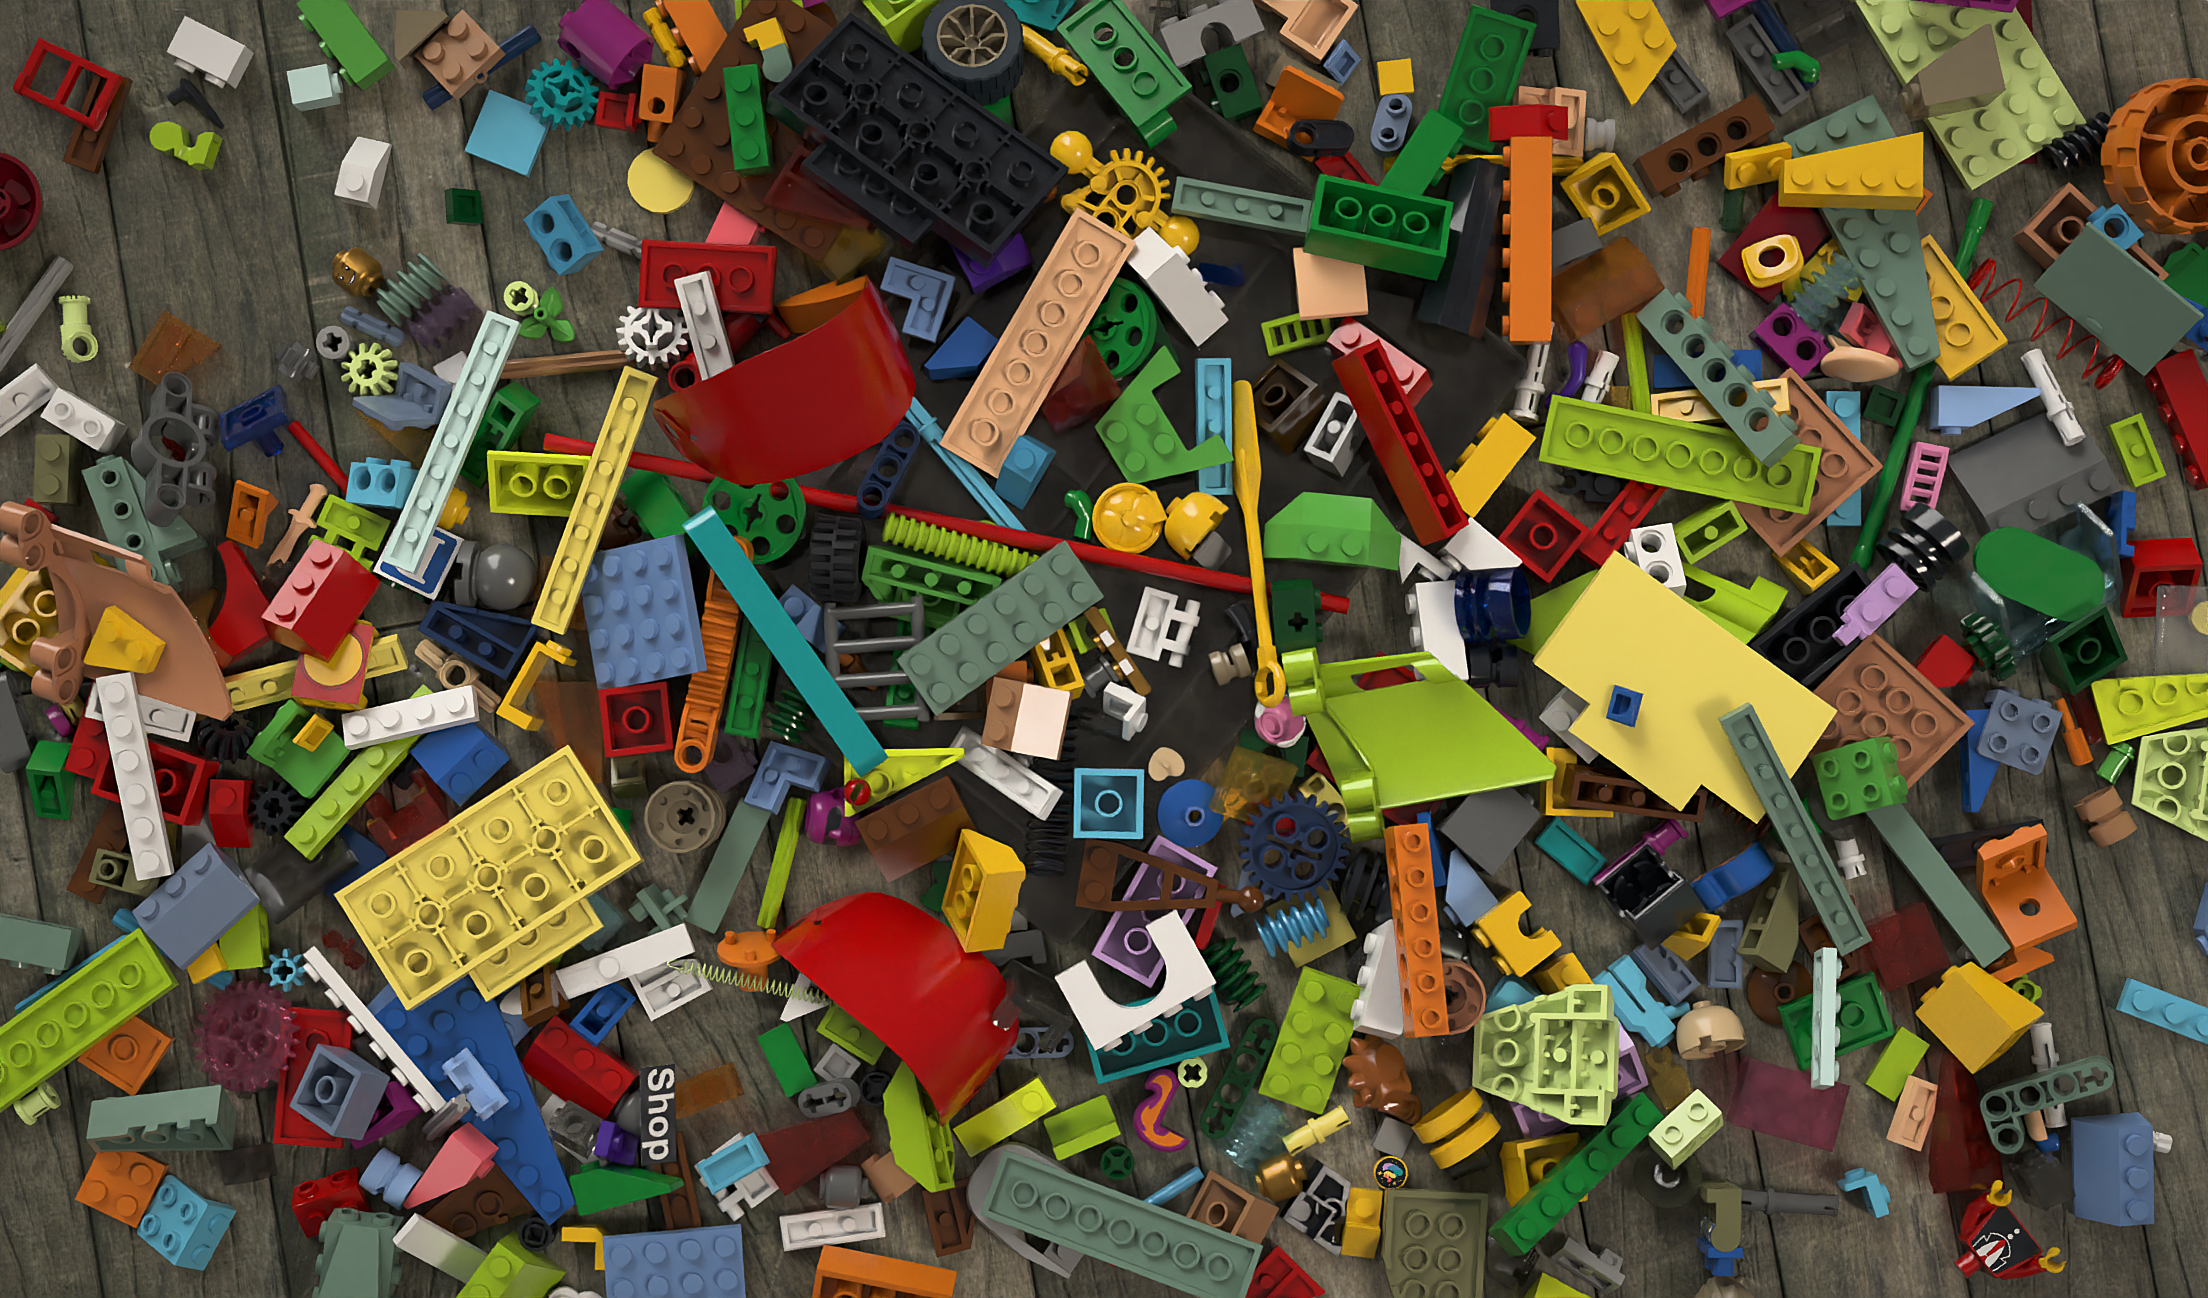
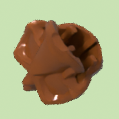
M1366 1034L1365 1039L1352 1037L1350 1039L1352 1055L1343 1058L1342 1064L1347 1068L1349 1074L1347 1087L1355 1092L1353 1099L1354 1107H1371L1379 1112L1395 1116L1407 1124L1418 1122L1422 1116V1104L1419 1096L1410 1094L1412 1086L1406 1073L1404 1057L1400 1051L1379 1036Z

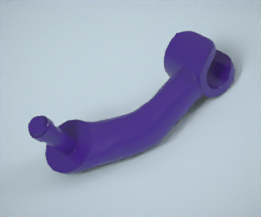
M1576 341L1569 345L1567 351L1571 375L1559 394L1554 390L1549 394L1544 405L1547 410H1549L1552 394L1571 398L1584 382L1588 349L1583 342Z

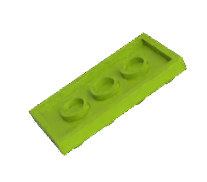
M1303 965L1258 1088V1093L1323 1115L1354 1031V1020L1350 1017L1351 1009L1355 999L1359 1000L1361 986Z

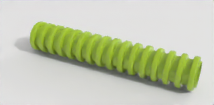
M893 512L887 515L881 534L882 541L887 542L889 539L892 540L894 545H897L898 542L902 543L904 548L913 546L914 551L923 549L924 554H928L930 551L934 553V557L943 555L945 560L953 558L955 563L963 561L965 566L974 564L975 569L984 567L985 572L994 570L996 575L1004 573L1006 578L1014 576L1039 558L1035 554L1033 557L1028 556L1029 553L1025 551L1020 554L1018 549L1015 548L1010 551L1008 546L1005 545L1000 548L995 542L992 545L987 544L988 541L985 539L982 542L977 541L975 536L971 539L967 538V534L964 533L959 536L957 531L954 530L949 533L946 532L947 529L944 527L939 530L936 529L934 524H931L929 527L926 526L924 521H921L920 524L915 523L916 519L911 518L910 521L905 520L904 515H900L898 518L895 517Z

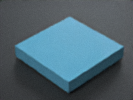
M489 90L465 152L529 178L551 122L547 120L546 123L541 125L539 123L541 115L539 113L536 115L529 113L531 105Z

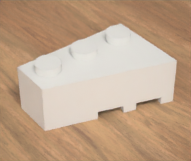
M1150 226L1133 240L1136 243L1125 261L1137 272L1139 279L1145 286L1149 287L1159 300L1158 302L1181 330L1199 346L1228 321V318L1221 311L1225 304L1213 290L1208 293L1204 289L1208 282L1196 268L1190 270L1186 264L1191 260L1178 245L1171 248Z
M1390 919L1366 936L1364 943V953H1368L1366 964L1360 968L1357 978V986H1361L1359 1000L1355 999L1352 1005L1350 1017L1354 1020L1353 1030L1392 1040L1402 1034L1404 1024L1393 920Z

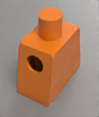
M644 64L639 119L649 121L646 141L658 143L683 105L687 72L677 68ZM660 101H664L665 109L659 114L657 112V105Z

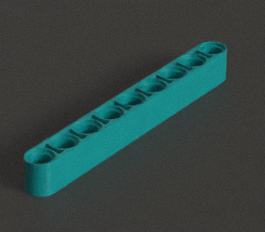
M707 506L681 524L860 778L886 761L889 757L712 506Z

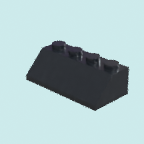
M1856 561L1851 562L1749 643L1748 646L1806 687L1863 641L1856 637L1847 646H1840L1832 635L1844 624L1840 619L1844 614L1843 610L1872 581ZM1896 612L1892 613L1875 631L1897 615Z

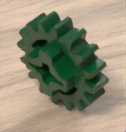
M1977 611L1960 620L1961 624L1959 627L1964 632L1962 636L1965 639L1962 643L1963 648L1976 659L1974 663L1981 672L1988 670L1992 678L1995 677L1998 682H2003L2017 673V666L2013 662L2015 658L2011 654L2014 651V647L1996 622L1988 623L1984 615L1981 616Z

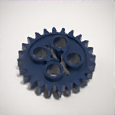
M1283 791L1282 801L1280 802L1271 795V806L1266 807L1259 802L1258 807L1261 813L1256 815L1249 812L1248 815L1253 821L1252 825L1242 824L1241 826L1243 831L1248 834V837L1238 838V842L1240 845L1247 847V849L1239 851L1238 856L1241 859H1249L1241 867L1244 872L1253 871L1248 878L1252 884L1261 880L1258 888L1262 893L1271 887V897L1273 899H1276L1283 892L1286 902H1290L1293 894L1297 895L1300 902H1304L1305 892L1308 891L1314 898H1317L1316 888L1318 886L1328 891L1330 889L1326 880L1328 878L1336 881L1339 880V877L1334 872L1335 868H1346V865L1339 859L1340 856H1347L1350 853L1346 848L1341 847V844L1349 841V837L1345 834H1339L1346 826L1343 821L1333 823L1339 814L1336 810L1326 813L1329 804L1325 800L1316 806L1317 797L1314 794H1311L1307 801H1304L1303 793L1297 791L1295 799L1291 800L1287 791ZM1285 817L1291 818L1292 826L1288 831L1278 832L1276 830V824L1280 819ZM1317 829L1324 832L1323 839L1319 843H1308L1307 839L1310 832ZM1270 834L1289 844H1294L1297 840L1304 850L1320 853L1322 856L1320 859H1317L1298 849H1293L1290 853L1286 845L1266 840L1265 837ZM1276 849L1280 852L1278 860L1274 863L1263 862L1264 854L1268 850ZM1302 861L1311 863L1308 873L1305 875L1295 874V867L1298 863Z

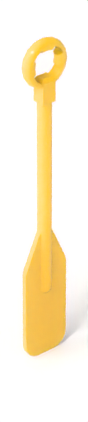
M1239 380L1231 385L1232 456L1235 459L1232 461V483L1245 518L1259 648L1257 649L1259 669L1255 678V692L1261 705L1266 708H1275L1284 698L1286 678L1281 665L1277 663L1276 646L1272 644L1257 513L1261 463L1253 394L1250 383L1246 380ZM1272 672L1275 689L1274 694L1268 697L1266 678L1267 674Z

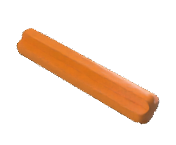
M1695 227L1691 234L1686 298L1693 305L1689 311L1695 318L1700 315L1704 317L1711 230L1705 227Z

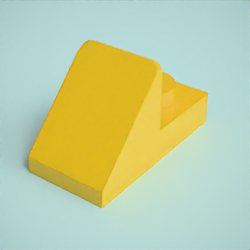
M1350 1187L1349 1198L1346 1200L1345 1211L1347 1214L1345 1225L1343 1224L1341 1255L1374 1259L1381 1233L1379 1221L1383 1197L1382 1190Z

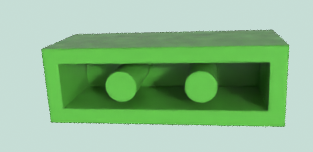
M300 0L296 3L303 12V14L298 16L310 33L315 30L323 39L318 43L330 59L336 56L342 64L338 71L350 86L356 83L364 91L396 68L346 0Z

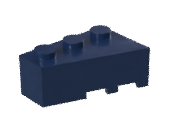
M434 600L417 630L512 684L545 628L532 624V619L529 620Z

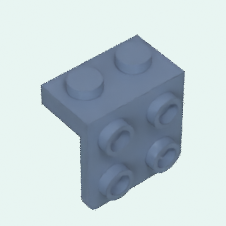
M401 362L395 394L354 397L352 405L360 409L364 416L379 420L383 423V427L390 430L400 431L406 426L427 429L433 424H440L451 398L453 385L412 362Z
M2000 686L1996 690H1987L1983 703L1991 706L1976 747L1977 753L2029 774H2040L2043 771L2063 713L2051 709L2052 704L2038 698H2032L2030 701L2019 697L2020 692L2012 688Z

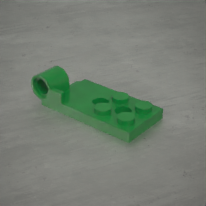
M1092 0L1056 27L1058 34L1116 103L1120 113L1131 125L1140 141L1149 150L1177 130L1174 120L1166 109L1191 91L1193 87L1121 0ZM1101 28H1109L1114 32L1112 38L1104 42L1098 41L1095 38V34ZM1124 52L1134 56L1133 62L1128 66H1119L1115 62L1116 57Z

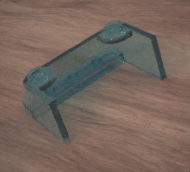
M2080 501L2075 504L2079 525L2064 532L2060 538L2059 545L2090 558L2099 566L2105 580V593L2101 604L2107 606L2115 601L2123 590L2115 533ZM1972 569L1966 572L1974 606L1981 616L1984 615L1988 623L1994 621L2000 626L2002 632L2014 647V651L2011 654L2015 660L2023 659L2041 648L2048 638L2073 623L2052 618L1995 593Z

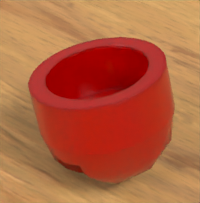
M860 778L848 781L843 790L845 800L854 806L864 805L869 801L872 794L869 783ZM859 783L863 785V788L859 792L856 801H854L850 797Z

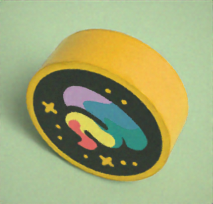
M1385 1155L1375 1162L1373 1177L1381 1188H1400L1407 1180V1167L1400 1158L1393 1155Z

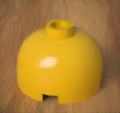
M1194 492L1184 499L1177 496L1165 510L1169 517L1164 525V534L1169 545L1184 559L1188 560L1194 553L1192 551L1197 543L1201 545L1210 532L1217 528L1225 517L1222 514L1228 512L1229 508L1208 493Z

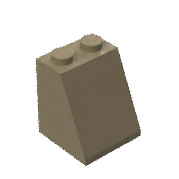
M1991 23L1983 25L1919 71L1901 89L1902 93L1899 95L1900 108L1903 113H1907L1908 122L1985 107L2006 90Z

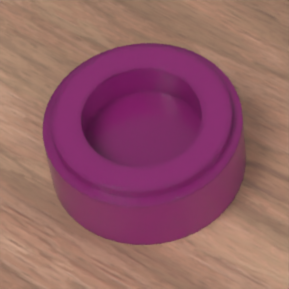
M56 703L46 709L48 718L63 738L76 732V727L72 725L59 704Z

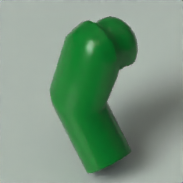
M1800 50L1776 53L1771 56V66L1774 71L1796 68L1801 71V79L1808 83L1815 82L1819 78L1821 66L1818 60Z

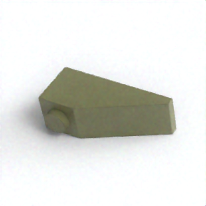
M1774 862V871L1763 882L1736 954L1763 971L1787 973L1798 945L1799 876L1792 863Z

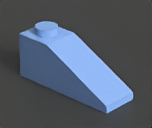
M1939 385L1930 390V430H1940V435L1960 436L1961 431L2039 396L2041 388Z

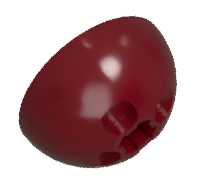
M0 152V213L4 209L5 211L0 214L1 252L19 246L35 232L41 221L44 206L42 189L34 173L16 157Z

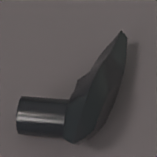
M181 78L180 87L167 94V98L173 106L188 99L213 124L220 129L224 128L216 112L191 81Z

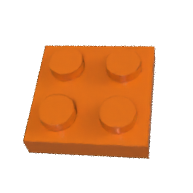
M137 1014L80 1055L77 1061L131 1096L140 1094L175 1038Z
M97 1152L75 1200L134 1228H138L157 1193L169 1164L144 1152Z

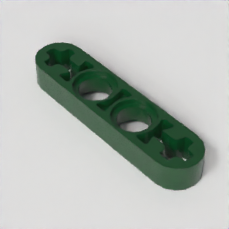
M1257 1017L1249 1023L1200 1118V1128L1208 1138L1220 1139L1229 1132L1273 1048L1278 1031L1274 1022L1269 1018ZM1265 1023L1269 1025L1268 1031L1271 1033V1037L1261 1040L1258 1047L1265 1050L1260 1055L1255 1049L1244 1047L1247 1040L1252 1044L1255 1042L1257 1034L1253 1031L1254 1027H1262ZM1243 1053H1250L1256 1058V1067L1250 1072H1242L1237 1067V1059ZM1229 1083L1236 1084L1241 1091L1239 1099L1231 1103L1223 1100L1221 1096L1222 1088ZM1215 1101H1218L1225 1108L1233 1109L1231 1115L1224 1111L1221 1117V1123L1224 1124L1222 1130L1216 1128L1214 1132L1209 1131L1210 1125L1206 1122V1119L1208 1117L1214 1118L1219 1111L1218 1107H1212Z

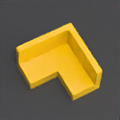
M1544 747L1541 752L1558 768L1553 780L1540 782L1541 815L1613 817L1612 811L1572 807L1565 802L1560 795L1566 763L1577 764V753L1572 748Z

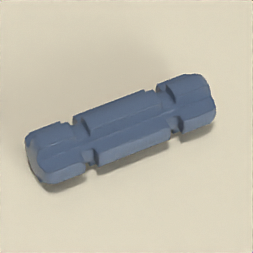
M347 306L343 310L340 318L342 323L352 328L356 326L357 330L378 340H385L387 344L396 348L402 346L406 337V333L403 330L394 326L390 328L388 323L366 313L361 314V311L351 306Z

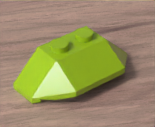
M902 1060L883 1094L884 1115L888 1121L891 1136L890 1147L894 1154L895 1163L931 1193L955 1188L953 1177L955 1153L949 1121L941 1127L939 1114L930 1095Z

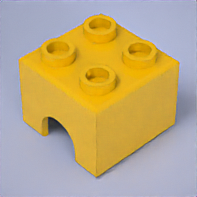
M1510 889L1497 899L1498 903L1471 923L1474 928L1470 933L1481 947L1486 949L1490 947L1495 953L1491 960L1502 974L1505 973L1507 976L1513 974L1522 977L1561 947L1562 944L1552 930L1547 932L1543 927L1529 936H1524L1520 932L1518 926L1519 917L1532 904L1521 891Z

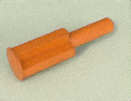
M2065 699L2055 700L2057 710L2063 713L2061 720L2066 732L2062 733V737L2074 767L2088 764L2094 759L2081 727H2075Z

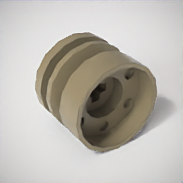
M675 781L661 786L651 795L645 807L644 823L648 835L657 846L669 852L687 853L708 847L720 837L726 823V808L722 797L717 791L702 781ZM693 809L692 817L695 821L685 822L686 814L683 811Z

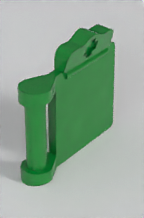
M2190 242L2179 251L2167 255L2161 267L2169 276L2163 282L2179 295L2208 309V245L2202 249L2196 242Z

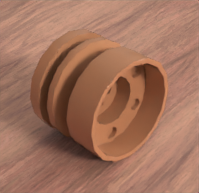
M1444 957L1442 958L1444 986L1449 985L1452 991L1457 992V996H1452L1451 1002L1446 1003L1449 1035L1466 1032L1478 1023L1485 1011L1487 996L1482 980L1471 966L1459 959Z

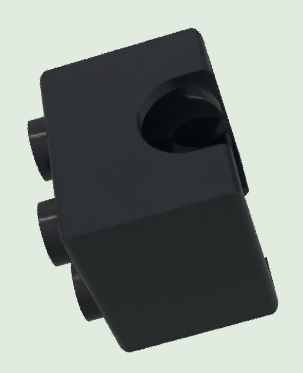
M1648 843L1596 885L1598 892L1611 913L1650 951H1653L1703 909L1688 880L1677 870L1671 871L1659 853Z

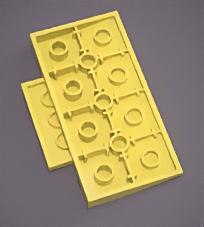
M1616 550L1612 552L1532 660L1535 665L1588 702L1568 729L1569 732L1680 812L1702 784L1756 824L1766 813L1718 718L1747 702L1752 704L1791 779L1837 712L1832 706ZM1614 685L1643 694L1635 727L1606 718Z
M567 745L334 895L405 1009L412 1011L468 974L486 1002H489L595 934L605 926L587 898L645 860L570 745Z

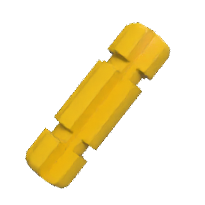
M653 7L644 12L643 19L647 26L652 28L650 31L664 56H667L666 60L670 67L681 69L686 66L688 60L683 51L679 50L680 46L666 22H663L665 19L657 7Z

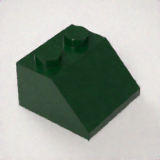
M2100 604L2048 638L2039 655L2049 682L2072 696L2128 660L2107 606L2104 604Z

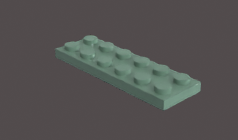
M1063 540L895 660L933 714L938 716L1104 596L1068 543Z

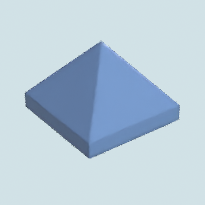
M1342 39L1327 55L1323 67L1342 86L1361 61V58L1347 41Z

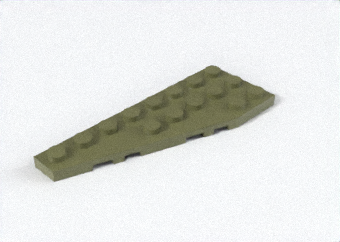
M1385 1188L1381 1258L1392 1298H1482L1488 1193L1485 1191Z

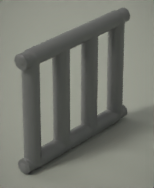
M922 596L911 597V601L837 607L836 603H824L826 669L840 689L912 684L903 670L840 675L839 654L911 649L926 638ZM911 615V636L840 641L838 639V620ZM916 688V704L854 708L863 721L917 718V721L921 722L930 721V708Z

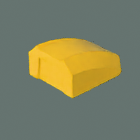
M1578 1132L1533 1137L1503 1143L1499 1156L1502 1161L1506 1189L1505 1197L1511 1208L1582 1140ZM1588 1193L1579 1202L1587 1201Z

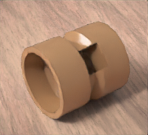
M2114 786L2102 788L2084 797L2073 806L2082 823L2090 824L2088 833L2097 848L2114 844L2137 829V825L2130 813L2120 809L2123 801Z

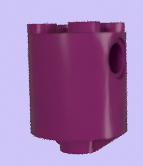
M582 0L581 6L574 13L572 11L567 12L558 24V27L562 29L557 40L559 47L610 90H616L627 82H638L642 78L644 64L651 65L654 38L609 0Z

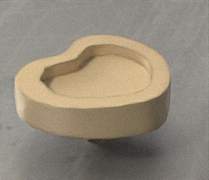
M1166 747L1159 748L1152 755L1148 765L1149 774L1156 781H1161L1167 776H1180L1185 769L1182 757L1177 752Z

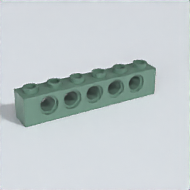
M1665 288L1635 316L1757 459L1771 468L1802 441L1795 433L1799 427L1786 413L1781 416L1773 408L1777 404L1776 400L1764 388L1759 391L1752 382L1756 378L1744 364L1737 366L1733 362L1731 357L1735 353L1722 339L1718 342L1714 340L1710 335L1714 330L1701 315L1697 318L1694 317L1689 311L1693 307L1691 302L1680 291L1675 295ZM1684 320L1683 329L1679 333L1673 334L1674 325L1678 321ZM1700 344H1705L1704 353L1700 357L1694 358L1695 348ZM1721 368H1726L1724 379L1720 382H1715L1716 372ZM1747 392L1746 402L1742 406L1736 407L1735 400L1737 396ZM1768 416L1769 423L1766 429L1757 432V422L1761 418Z

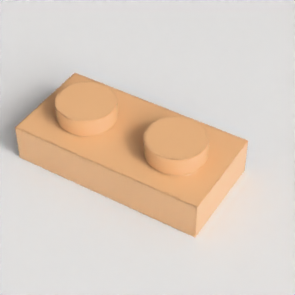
M1908 1075L1886 1139L1921 1152L1943 1087Z

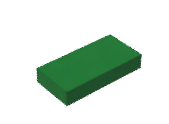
M788 1021L757 1037L787 1098L819 1082Z

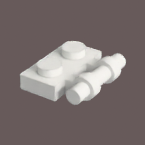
M1145 586L1126 652L1159 661L1163 648L1172 651L1168 664L1181 668L1185 655L1189 656L1191 646L1188 644L1193 627H1197L1200 617L1197 614L1201 603L1188 599L1184 612L1174 609L1178 598L1177 595ZM1171 619L1181 622L1175 641L1166 639Z
M739 1132L715 1150L712 1155L744 1138L743 1134ZM695 1165L694 1168L701 1176L699 1180L702 1183V1185L706 1188L707 1184L704 1178L702 1177L698 1167ZM763 1166L733 1183L737 1188L733 1193L730 1194L724 1188L714 1195L719 1201L717 1205L721 1211H726L731 1219L736 1221L745 1214L737 1202L744 1198L749 1206L753 1208L781 1186L768 1168Z

